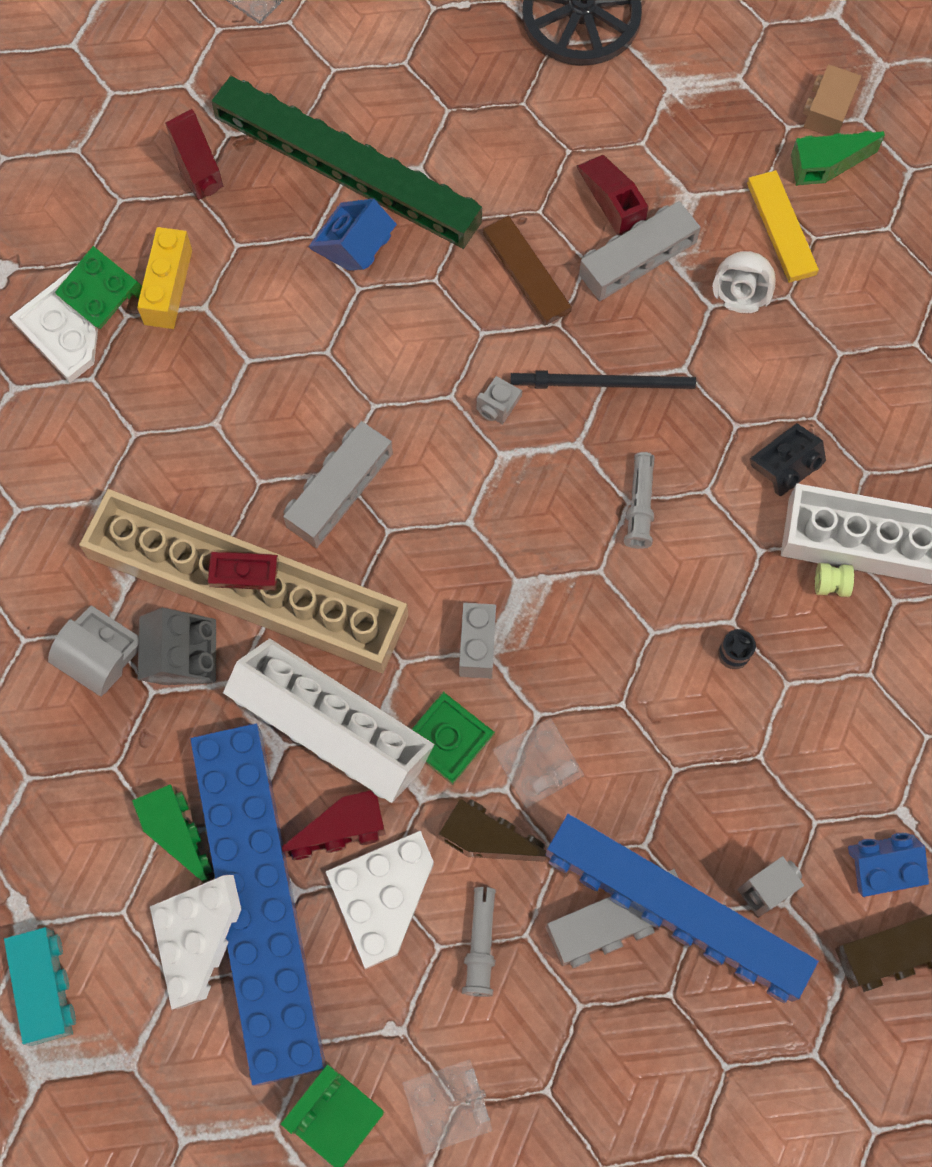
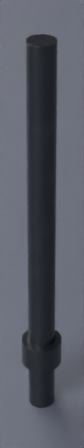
M535 370V373H510V384L535 386V389H547L548 386L695 389L696 377L548 373V370Z

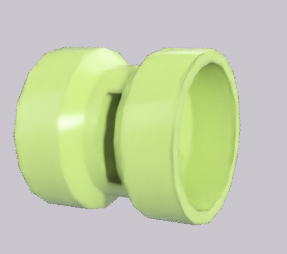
M818 563L815 573V593L827 596L829 593L836 592L840 597H850L854 586L853 566L842 564L836 568L832 567L829 563Z

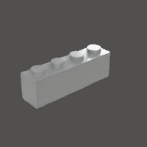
M680 201L670 207L666 205L659 209L655 216L650 219L637 222L625 234L615 235L605 246L597 251L593 249L587 252L581 260L579 276L600 302L696 244L701 227Z
M362 421L355 429L350 428L346 432L342 440L343 444L336 452L332 451L328 454L323 462L321 471L317 476L312 475L307 480L303 493L297 500L292 499L284 510L283 518L286 528L316 549L393 455L392 441Z
M675 869L668 871L670 874L678 878ZM610 897L546 925V930L561 965L565 966L570 963L573 969L592 961L590 954L602 949L604 955L624 947L621 942L624 939L634 935L635 940L638 941L655 933L654 926L641 918L642 913L631 906L628 910L612 902Z

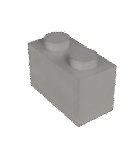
M463 603L459 677L492 679L496 619L495 604Z
M782 856L749 879L737 890L757 918H759L802 888L804 884L800 880L802 879V874L798 867L790 860L787 862Z

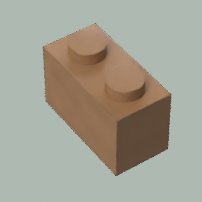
M828 64L824 76L818 74L812 92L816 93L815 98L809 97L802 114L807 115L804 128L827 136L839 133L861 75Z

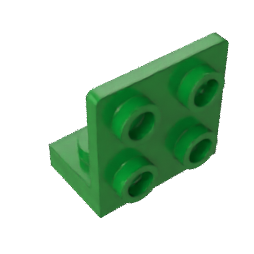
M92 246L58 287L55 294L96 328L102 329L126 298L130 299L132 295L137 299L140 298L142 285Z
M327 1064L280 1125L289 1133L296 1134L333 1167H344L384 1115V1110L331 1065Z

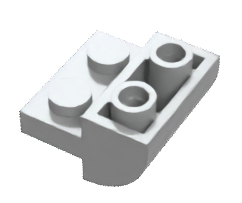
M90 606L75 622L70 619L63 626L51 646L48 662L102 697L122 676L123 667L139 651V636L95 607Z

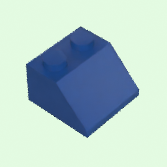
M375 199L341 202L308 247L346 270H364L374 262V255L381 246L389 241L391 238L390 233L397 224Z

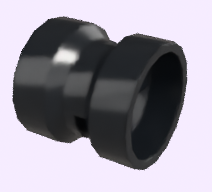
M743 629L730 631L724 637L718 649L720 662L730 669L743 668L755 652L756 642L754 637Z

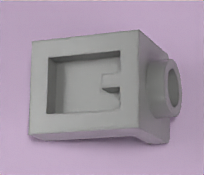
M496 376L485 393L480 392L477 396L476 410L489 421L495 420L503 425L522 397V390Z

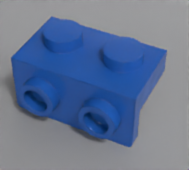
M896 833L888 839H864L856 845L848 846L849 855L855 860L857 887L862 897L929 884L925 845L913 834Z

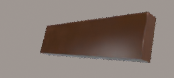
M509 215L483 228V235L545 326L571 312L572 306Z

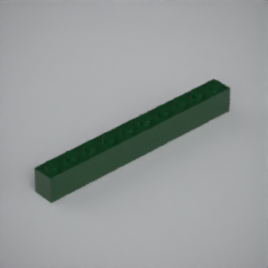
M230 75L211 100L215 119L367 199H375L380 206L462 249L466 247L482 223V206L470 197L465 198L455 193L449 186L432 181L424 173L407 168L399 160L384 156L371 145L359 143L346 132L334 130L321 119L311 118L296 106L286 105L271 93H263L245 80L240 81Z

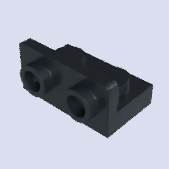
M796 423L752 456L750 461L751 466L773 482L775 493L782 496L793 489L796 483L799 484L812 472L820 469L826 462L823 440Z

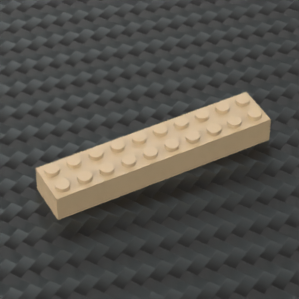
M107 489L79 544L88 559L382 674L386 669L408 618V607L404 602L110 489ZM211 552L278 555L276 590L209 587L208 575Z

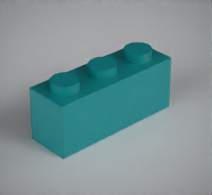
M44 927L4 938L22 1044L34 1046L73 1035L72 1025L76 1024V1015L73 1005L67 1003L65 990H69L70 985L66 970L61 969L59 955L63 954L60 936L58 934L55 935L53 930Z

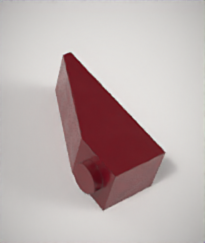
M193 109L165 122L180 175L197 200L211 196L224 187L220 170Z

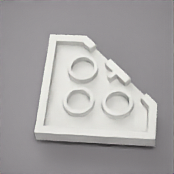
M75 267L10 316L12 323L69 383L73 382L94 365L98 328L55 294V291Z
M421 831L326 871L365 969L397 956L400 951L403 939L434 865Z
M223 875L150 906L172 1010L205 1000L211 988L208 981L213 969L219 967L229 942L225 939L231 923L237 922L241 912L234 875Z

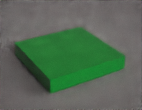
M444 691L411 729L435 744L425 763L452 785H454L495 735L492 729Z

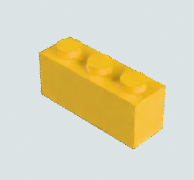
M156 228L137 306L144 325L174 329L192 254L187 231Z

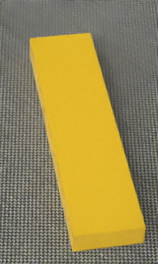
M777 170L749 177L747 185L788 283L816 276L819 271Z

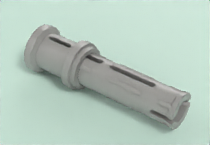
M639 452L634 455L632 503L626 512L628 533L624 537V544L636 549L648 548L653 544V539L650 536V527L655 516L651 509L655 456L648 452Z
M483 887L474 888L471 950L464 958V964L467 965L466 986L462 988V994L476 997L493 996L494 990L490 988L491 969L495 966L496 962L494 956L490 955L496 889L487 887L486 902H483Z

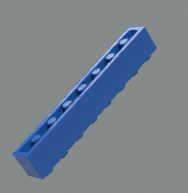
M567 814L547 848L545 855L551 858L549 864L564 873L571 870L581 876L579 881L586 887L594 891H598L599 888L611 894L610 900L618 906L627 910L630 906L642 913L641 918L648 924L660 928L662 924L673 931L672 937L680 943L689 947L693 943L704 949L703 955L707 959L718 965H723L724 962L736 969L735 974L739 978L750 984H754L755 981L761 983L768 988V995L782 1003H786L787 1000L793 1002L800 999L819 962L570 814Z

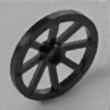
M523 0V25L532 43L547 56L572 65H594L617 57L632 44L641 23V0H544L565 6L535 20L533 17L535 0ZM629 4L631 11L629 25L600 7ZM569 16L570 20L558 44L549 40L540 31L541 28ZM594 18H598L622 33V35L613 43L603 47ZM578 24H585L593 50H572L567 48Z

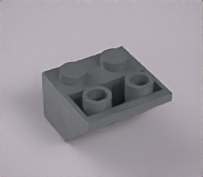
M163 607L140 616L138 680L161 685L215 683L216 619Z

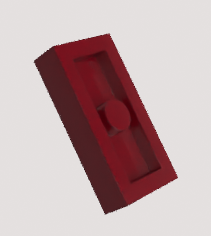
M211 552L208 585L214 588L276 590L278 555Z

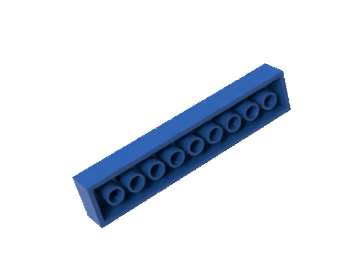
M256 723L190 738L215 879L223 875H234L241 905V912L237 922L231 923L226 940L229 941L227 948L252 1085L260 1086L322 1071L326 1067L287 860L282 851L283 839L262 732Z

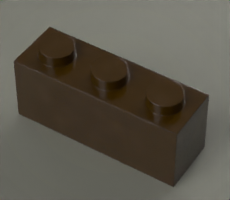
M932 914L835 948L850 989L861 986L863 992L884 986L881 978L894 975L896 981L916 974L914 967L926 963L928 970L932 969Z

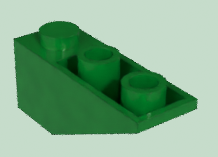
M864 131L856 134L836 133L831 136L796 138L791 153L796 186L826 183L878 152L883 141L884 131Z
M170 784L132 800L143 832L203 883L209 882L208 874L213 873V868L207 854L201 855L196 843L201 841V837L194 822L188 823L185 811L190 810L183 791L177 793Z

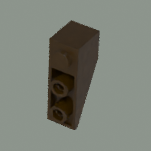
M461 799L458 801L439 832V840L467 857L545 862L547 858L543 842L531 835H527L524 838L514 832L516 827L512 823L501 817H498L497 821L485 814L487 811L485 807L471 799L468 803Z

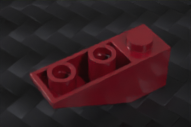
M605 155L577 165L578 171L617 235H623L630 231L641 220L646 221L649 206L637 186Z
M370 790L341 797L282 846L284 855L286 857L292 856V860H302L312 857V851L326 849V853H332L346 849V844L359 841L360 845H368L380 841L379 836L386 835L378 796Z

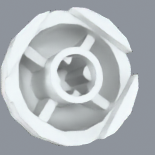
M751 251L734 253L728 256L717 269L712 285L714 296L717 299L719 296L725 301L724 306L729 310L739 313L757 312L759 307L765 304L767 306L771 302L776 285L775 271L769 261L758 253Z

